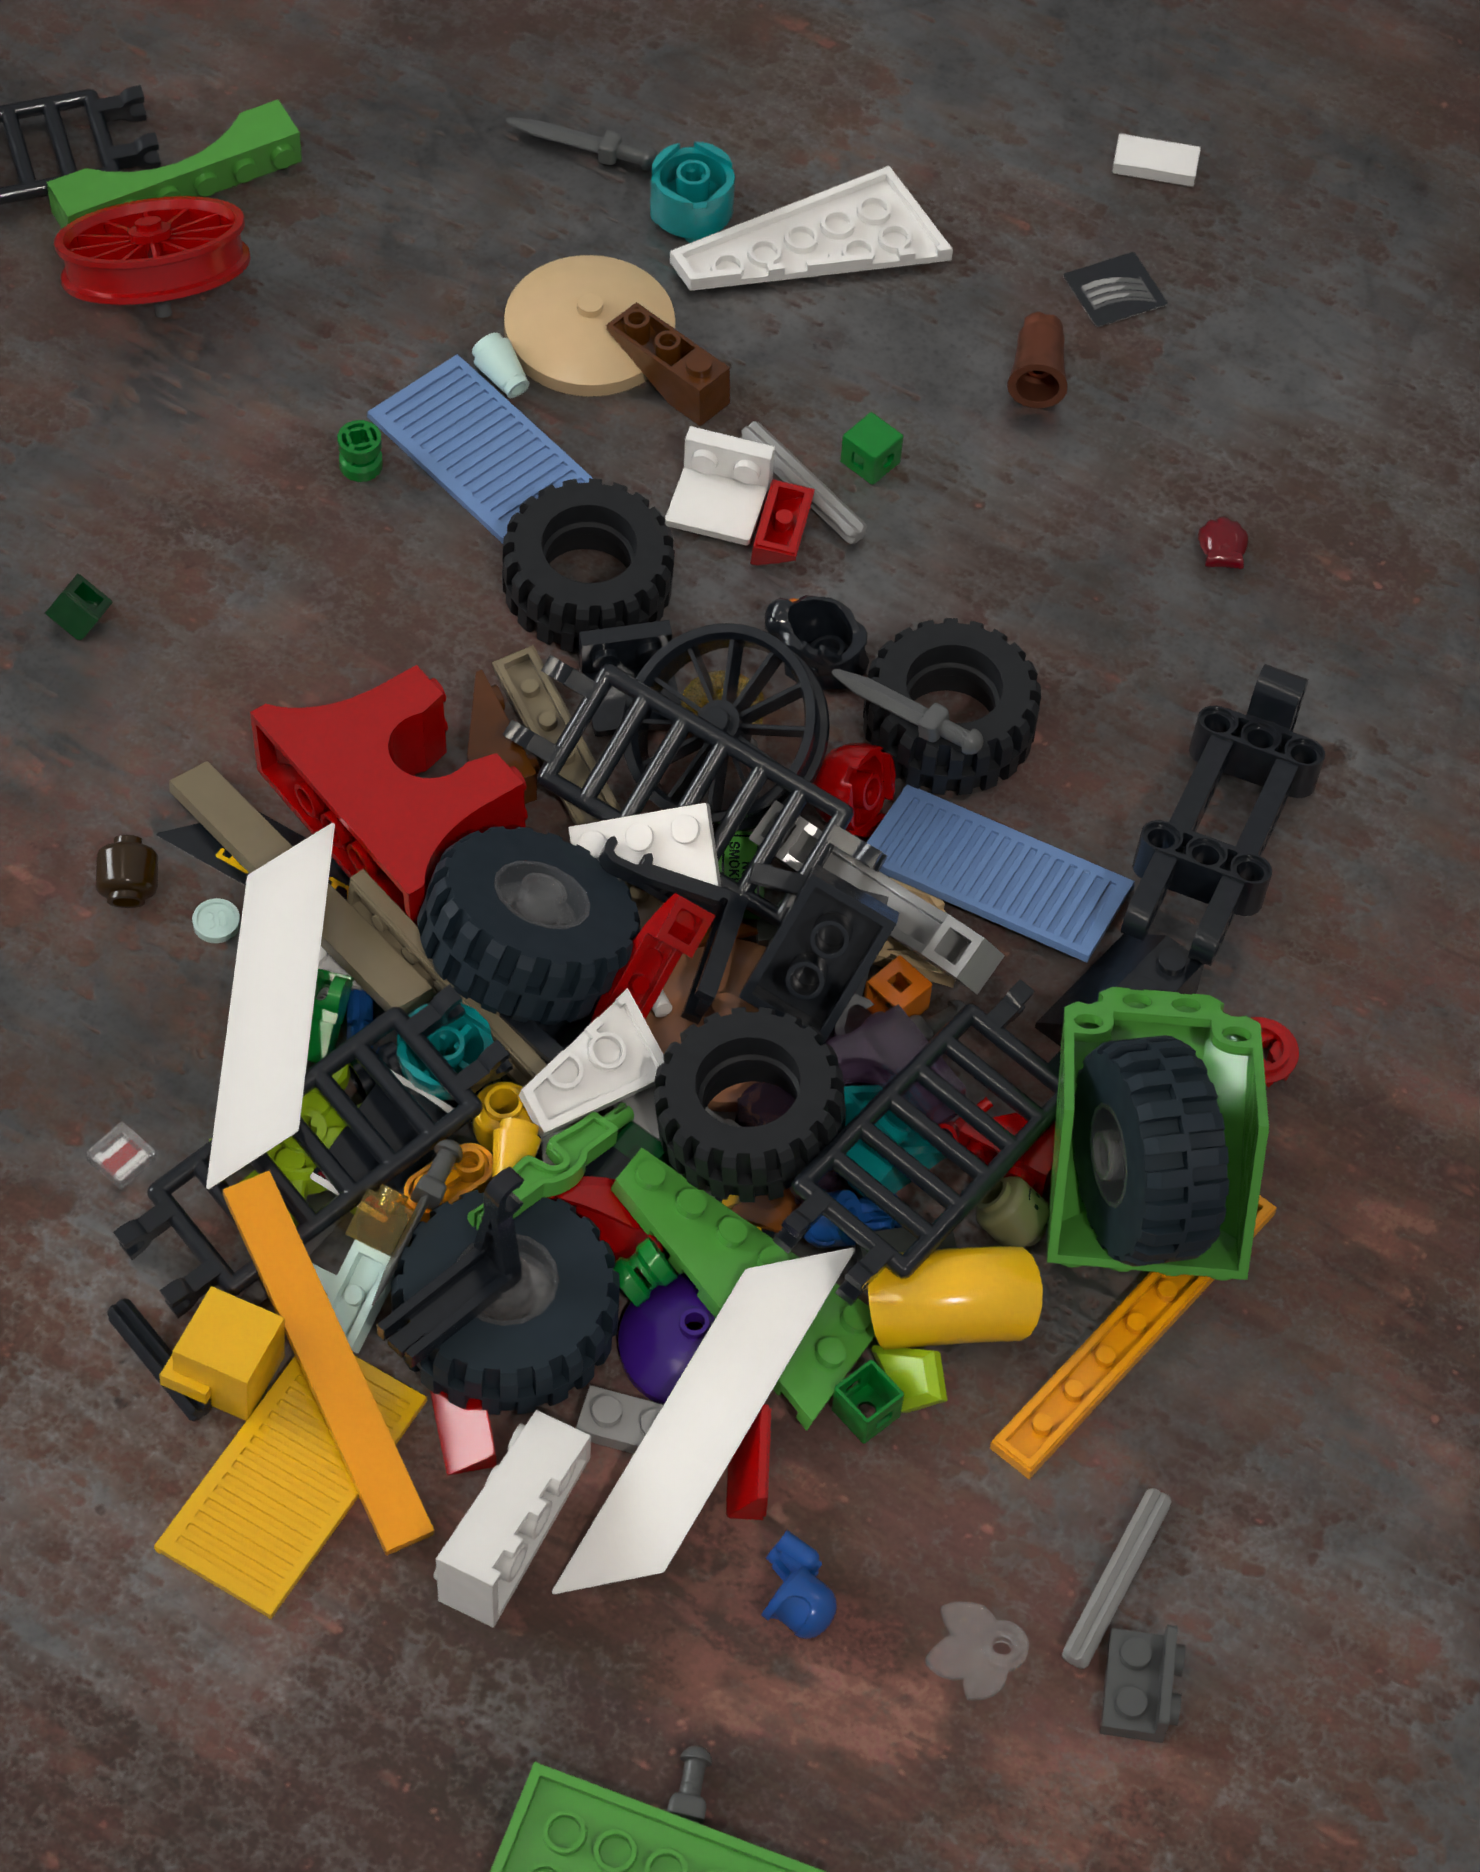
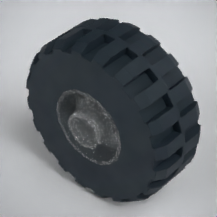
M504 826L491 827L483 833L479 830L473 832L448 847L442 854L418 914L417 924L424 952L428 959L433 960V966L438 975L443 980L447 979L454 986L457 993L466 999L471 998L481 1004V1008L494 1014L499 1012L511 1016V1020L527 1023L529 1020L539 1021L541 1025H556L563 1020H567L569 1023L581 1020L595 1012L601 996L609 992L613 986L612 983L617 971L627 965L630 960L633 940L640 932V917L636 902L631 901V893L623 880L619 881L617 877L607 873L600 865V862L590 855V851L578 844L574 846L563 841V837L549 832L542 834L534 832L532 828L517 827L516 829H505Z
M1169 1035L1104 1042L1085 1057L1083 1068L1078 1071L1076 1078L1077 1088L1074 1094L1075 1111L1072 1139H1074L1075 1155L1073 1156L1075 1171H1077L1080 1184V1196L1085 1204L1088 1222L1091 1229H1094L1100 1246L1103 1249H1107L1108 1255L1114 1260L1132 1267L1198 1258L1211 1248V1245L1218 1239L1221 1233L1219 1228L1225 1220L1227 1211L1225 1204L1226 1196L1229 1194V1179L1227 1178L1229 1157L1228 1146L1225 1143L1223 1115L1220 1113L1217 1102L1218 1096L1214 1084L1210 1082L1207 1075L1208 1070L1204 1062L1196 1057V1051L1190 1045Z
M478 1190L459 1195L458 1201L449 1204L447 1201L430 1212V1220L427 1223L424 1221L419 1222L412 1233L408 1247L405 1246L398 1261V1267L394 1273V1279L391 1280L392 1312L474 1248L473 1245L478 1230H476V1226L473 1228L469 1223L468 1213L484 1203V1192L479 1193ZM543 1197L514 1218L522 1267V1279L505 1293L499 1294L498 1300L413 1368L407 1364L411 1371H421V1383L435 1394H439L441 1391L447 1393L449 1403L466 1409L469 1399L482 1400V1410H488L490 1415H500L501 1411L517 1410L518 1415L535 1412L536 1406L548 1403L549 1406H554L568 1399V1391L573 1387L577 1390L582 1389L594 1378L595 1366L598 1367L607 1360L612 1350V1337L616 1335L618 1327L620 1280L619 1273L613 1269L615 1267V1256L609 1243L604 1240L600 1241V1229L592 1220L585 1216L580 1218L576 1215V1207L559 1198L557 1201Z

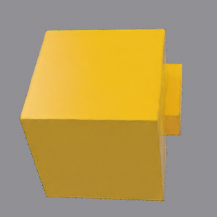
M211 1286L160 1373V1385L203 1404H207L211 1397V1405L247 1421L285 1357V1318Z

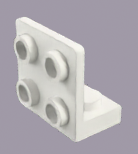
M690 426L685 438L684 468L665 517L666 526L733 543L749 545L773 479L775 446Z

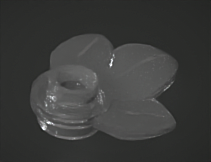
M952 1602L941 1606V1616L950 1636L945 1637L932 1648L926 1656V1666L942 1678L963 1680L964 1694L967 1700H984L993 1697L1003 1689L1008 1672L1018 1669L1027 1658L1029 1641L1025 1632L1011 1621H997L992 1613L981 1604L974 1602ZM998 1642L1006 1643L1010 1646L1011 1652L1006 1655L999 1654L994 1651L993 1645Z

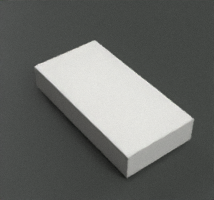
M1119 133L1112 173L1193 187L1201 147Z

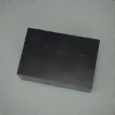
M816 864L743 985L739 998L758 1009L759 1007L775 1009L776 1016L784 1017L785 1013H789L802 1019V1028L805 1029L808 1025L813 1026L823 1035L825 1043L895 928L900 913Z

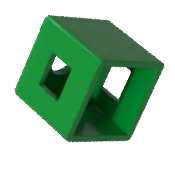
M870 412L843 435L840 462L869 484L874 485L901 462L904 436L876 414Z
M871 1359L835 1386L832 1411L862 1443H867L901 1416L904 1392ZM858 1380V1383H856L853 1387H851L849 1390L846 1391V1389H847L849 1386H851L853 1383H855V1382ZM862 1404H869L874 1407L876 1413L867 1419L858 1407Z

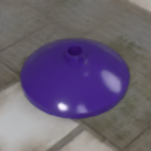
M685 1273L677 1274L678 1278L667 1286H657L651 1291L650 1298L637 1307L631 1302L623 1315L619 1329V1356L627 1377L644 1396L653 1402L663 1405L715 1320L714 1316L697 1297L698 1288ZM690 1322H699L703 1327L699 1330H690L686 1325Z

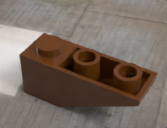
M636 302L606 325L608 332L668 404L697 425L702 426L730 404V367Z
M479 670L475 675L467 762L497 753L509 767L515 766L523 775L527 785V789L524 791L525 804L537 800V774L540 770L538 761L533 753L527 755L522 746L503 736L512 719L508 720L504 712L505 702L499 687L496 684L491 686L483 670Z

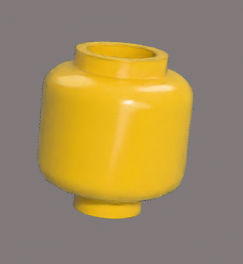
M496 1082L486 1086L477 1095L483 1103V1109L473 1119V1132L478 1143L493 1152V1130L499 1128L501 1119L519 1118L532 1122L518 1096L524 1088L521 1085L513 1082Z

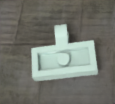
M355 1239L337 1275L315 1264L313 1266L325 1292L328 1293L327 1297L352 1351L358 1354L391 1290V1280L394 1279V1275L373 1306L372 1302L391 1256Z

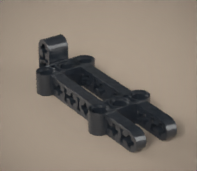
M1264 664L1256 682L1246 715L1217 705L1207 706L1199 712L1189 746L1191 757L1198 763L1170 821L1154 820L1146 823L1142 828L1132 865L1134 872L1141 878V881L1128 906L1122 923L1121 933L1144 941L1168 890L1209 904L1193 939L1188 958L1211 966L1235 914L1252 916L1260 911L1272 876L1270 863L1261 856L1288 797L1305 798L1314 792L1325 759L1324 748L1317 741L1293 732L1309 679ZM1224 773L1263 787L1236 846L1196 832Z

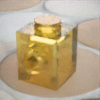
M383 1184L378 1193L367 1188L345 1235L392 1256L414 1212L405 1207L409 1197Z

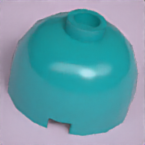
M462 1003L460 1005L465 1009V1015L451 1024L443 1025L427 1037L457 1073L477 1060L479 1055L494 1042L488 1021L476 1009ZM428 1004L420 1006L408 1016L411 1018ZM397 1034L396 1055L403 1077L409 1080L414 1087L440 1100H454L402 1037Z

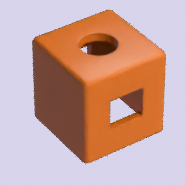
M898 955L866 981L864 997L874 1004L867 1010L890 1031L897 1034L902 1031L903 1020L912 1015H921L929 1008L933 984L901 955ZM889 1003L897 1010V1015L885 1004Z

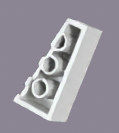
M538 1410L534 1412L526 1425L519 1424L512 1435L507 1454L501 1463L492 1469L484 1488L436 1558L434 1579L437 1580L439 1602L493 1628L495 1627L590 1460L591 1435Z

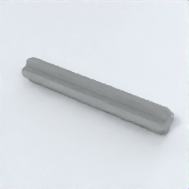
M753 421L749 426L743 428L742 439L775 446L773 472L784 482L815 489L811 508L847 543L854 545L865 537L866 523L761 423Z
M1155 1488L1146 1490L1064 1647L1062 1658L1067 1663L1073 1664L1080 1669L1088 1667L1170 1509L1171 1498L1167 1494Z

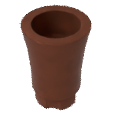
M1031 313L1025 317L1024 326L1018 334L1015 361L1008 379L1007 388L1011 397L1026 407H1051L1059 403L1067 394L1068 384L1064 365L1065 336L1063 324L1054 314Z

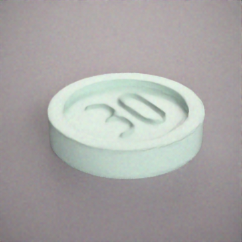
M220 898L202 902L195 909L192 916L196 935L209 943H222L230 940L239 931L241 923L237 907L230 901Z

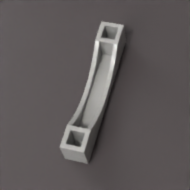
M777 800L774 801L749 837L757 846L761 845L784 806ZM799 816L774 859L793 872L798 873L822 831ZM837 847L833 849L823 868L860 890L889 897L887 906L900 913L890 937L978 995L1005 955L989 941L951 915L936 908L882 872L873 870Z

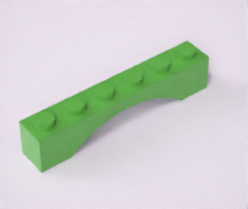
M277 99L241 112L232 126L216 142L198 154L178 163L134 172H110L85 168L47 182L51 212L60 227L64 228L72 221L86 214L126 202L173 196H211L219 191L302 162L300 132Z

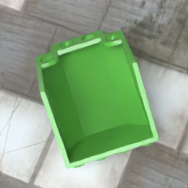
M1111 987L1099 992L1098 1001L1092 1004L1077 1001L1064 1007L1047 1229V1263H1059L1066 1267H1104L1119 1272L1131 1270L1160 1272L1167 1276H1179L1181 1274L1207 1276L1221 1281L1230 1279L1247 1280L1269 1132L1262 1035L1259 1022L1246 1015L1240 1017L1228 1015L1223 1012L1224 1003L1211 995L1179 994V992L1145 989L1131 990L1130 988ZM1169 1035L1190 1045L1196 1051V1057L1204 1062L1208 1070L1207 1075L1210 1082L1214 1084L1218 1096L1217 1102L1220 1113L1223 1115L1225 1125L1224 1136L1226 1146H1228L1229 1163H1227L1229 1194L1226 1196L1225 1204L1227 1211L1225 1220L1219 1228L1221 1233L1218 1239L1211 1245V1248L1198 1258L1132 1267L1114 1260L1108 1255V1250L1100 1246L1094 1229L1090 1227L1085 1204L1080 1196V1184L1077 1171H1075L1073 1156L1075 1155L1074 1139H1072L1075 1111L1074 1094L1077 1088L1076 1078L1078 1071L1083 1068L1085 1057L1104 1042Z

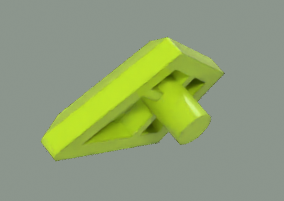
M872 1346L871 1350L878 1366L904 1392L902 1413H909L948 1401L941 1353L939 1351L911 1348L884 1350L881 1346Z

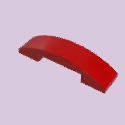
M676 893L673 894L653 914L634 938L630 960L627 965L617 971L612 983L613 986L609 992L601 996L590 1024L608 1009L627 988L646 1020L683 953L691 958L693 957L715 915Z

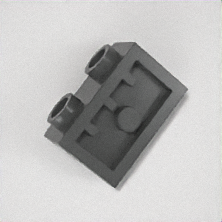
M1167 1625L1164 1635L1111 1628L1108 1641L1100 1734L1163 1743L1169 1725H1178L1181 1694L1172 1693L1174 1676H1182L1185 1661V1645L1177 1644L1178 1626Z

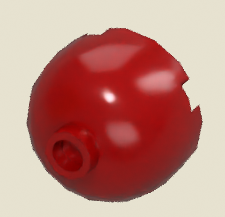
M848 743L832 749L824 757L822 766L813 784L850 805L853 809V817L845 830L855 836L867 838L874 833L886 815L883 813L878 814L883 807L884 799L893 800L896 772L890 753L881 752L883 748L880 746L865 743ZM816 808L820 818L827 824L831 816Z

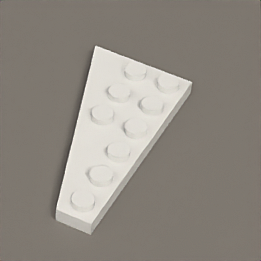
M887 166L671 250L670 263L688 289L693 291L951 261L953 249L891 167Z

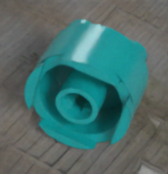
M694 142V147L680 148V143L663 149L656 156L652 164L650 217L652 221L665 231L679 237H684L690 243L722 230L731 220L734 209L735 174L730 157L720 148L705 142Z

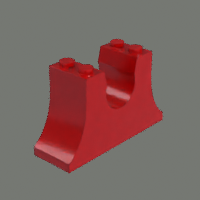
M417 665L367 692L340 702L304 708H287L264 704L251 711L250 717L257 771L312 835L329 824L335 823L331 857L349 878L364 869L417 927L418 914L426 897V890L437 863L448 847L478 830L483 833L491 827L504 826L505 829L526 827L525 820L528 819V813L525 808L524 791L527 789L525 779L515 766L509 767L497 753L468 761L460 769L446 776L437 778L414 776L427 771L447 753L446 732L448 731V724L444 716L445 691L438 680L433 677L429 679Z

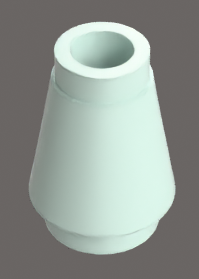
M491 333L475 344L472 349V354L475 357L474 365L505 392L508 398H515L527 390L530 383L508 338H503L500 333Z

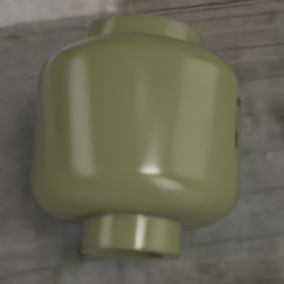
M1003 1177L977 1204L976 1220L978 1224L1001 1246H1032L1039 1242L1046 1232L1049 1206L1021 1177Z

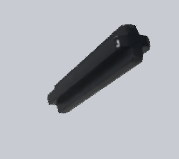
M121 1299L108 1309L109 1321L160 1383V1373L173 1352L131 1300ZM162 1386L191 1421H198L212 1409L211 1398H209L207 1404H203Z

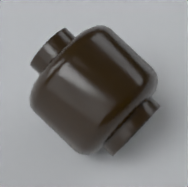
M116 836L114 843L105 845L98 851L96 858V890L101 896L107 898L109 905L114 907L136 908L145 905V900L152 897L158 887V854L152 847L142 844V838L138 836Z

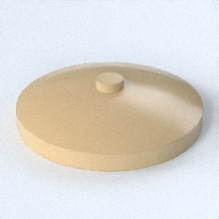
M579 255L561 258L542 265L517 284L505 308L504 333L505 338L510 340L524 373L536 382L565 394L587 397L605 396L632 389L648 380L608 332L606 325L636 302L674 329L675 312L665 289L656 279L641 268L616 258Z

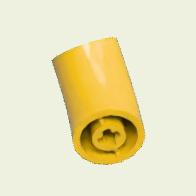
M1023 1247L935 1249L920 1267L906 1279L897 1277L885 1267L869 1284L868 1300L874 1333L879 1345L884 1350L963 1343L1022 1341L1032 1334L1038 1324L1042 1309L1043 1286L1040 1271L1033 1256Z

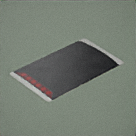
M392 1071L435 1123L454 1109L439 1098L414 1087L409 1080ZM376 1083L359 1109L392 1149L397 1152L417 1137L419 1133ZM347 1125L329 1149L355 1182L379 1165L377 1160ZM434 1149L356 1207L380 1222L385 1223L403 1199L407 1180L426 1166L435 1153ZM316 1167L310 1178L336 1195H339L329 1180Z

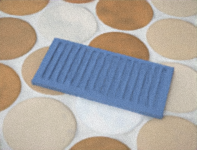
M458 354L367 411L368 419L502 544L512 515L520 512V505L529 497L533 496L538 499L540 490L550 485H554L555 488L562 487L563 481L577 479L578 483H589V478H593Z
M908 784L903 787L901 794L867 841L868 844L888 856L879 870L886 876L1086 963L1089 961L1130 891L1135 887V881Z

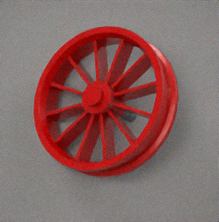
M196 196L142 199L117 204L86 214L62 228L54 239L56 253L65 263V268L61 273L63 289L77 299L93 303L112 305L153 303L156 317H169L173 314L170 300L199 294L221 286L236 278L248 267L251 260L250 250L247 244L241 240L240 235L245 227L244 214L239 207L227 201Z

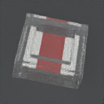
M122 1121L85 1152L87 1161L120 1190L125 1188L157 1160L156 1150Z

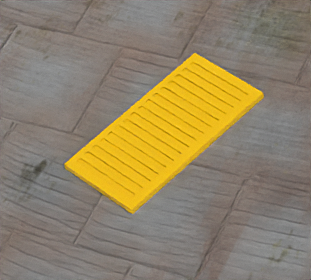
M296 1356L293 1357L154 1545V1549L158 1554L166 1556L270 1619L273 1618L359 1497ZM355 1356L396 1445L426 1404L427 1397Z

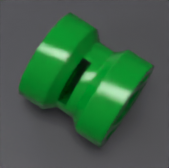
M354 420L346 423L340 428L337 435L338 450L340 452V471L343 476L352 481L367 482L380 474L383 468L381 432L376 425L369 421Z
M650 1237L637 1245L636 1253L629 1258L620 1257L616 1260L615 1267L613 1268L619 1273L620 1288L637 1307L650 1298L651 1291L657 1286H667L678 1278L671 1263ZM636 1267L639 1268V1270L641 1271V1273L644 1275V1277H645L646 1279L643 1278V1276L640 1274V1272L638 1271V1269H637Z

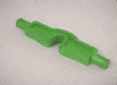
M620 1103L605 1116H601L597 1112H591L575 1125L551 1137L546 1145V1155L555 1165H549L533 1156L523 1157L512 1168L524 1179L520 1188L512 1192L524 1203L513 1214V1218L520 1215L541 1198L556 1196L573 1188L582 1179L586 1166L616 1144L618 1130L634 1119L632 1108L629 1105L626 1107V1103ZM484 1203L468 1213L469 1223L473 1228L476 1226V1230L479 1229L483 1217Z

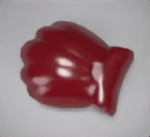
M1226 516L1207 521L1198 532L1200 546L1206 555L1205 567L1244 569L1243 555L1248 545L1246 530L1241 527L1239 522L1231 521Z

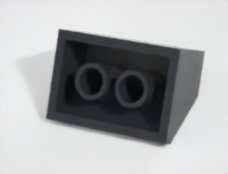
M1123 934L1036 1022L1035 1028L1061 1047L1065 1006L1077 1001L1086 1004L1097 1002L1099 992L1111 987L1196 994L1204 963L1188 958L1189 951L1168 935L1147 934L1144 941Z

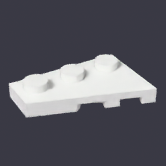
M707 803L568 827L571 844L574 846L578 844L589 850L590 855L598 861L600 852L607 840L615 836L618 844L614 852L625 860L639 864L643 855L652 853L653 865L722 887L710 805Z
M627 988L608 1009L589 1024L564 1051L562 1050L520 1091L518 1096L532 1122L539 1127L538 1133L541 1138L582 1120L591 1112H599L655 1086L654 1079L657 1068L664 1063L663 1052L629 989Z

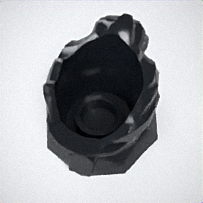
M809 595L802 596L794 602L778 598L768 605L765 612V629L772 636L779 638L782 643L789 647L791 651L811 668L823 690L848 689L833 676L832 671L834 669L844 670L861 676L866 673L870 662L865 650L868 633L864 625L855 620L852 611L846 605L833 598ZM784 663L785 675L796 681L794 675Z

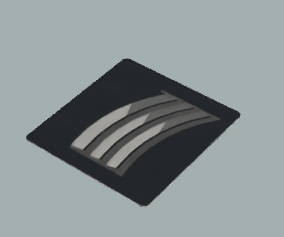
M1134 252L1067 272L1063 275L1096 327L1167 305L1166 299Z

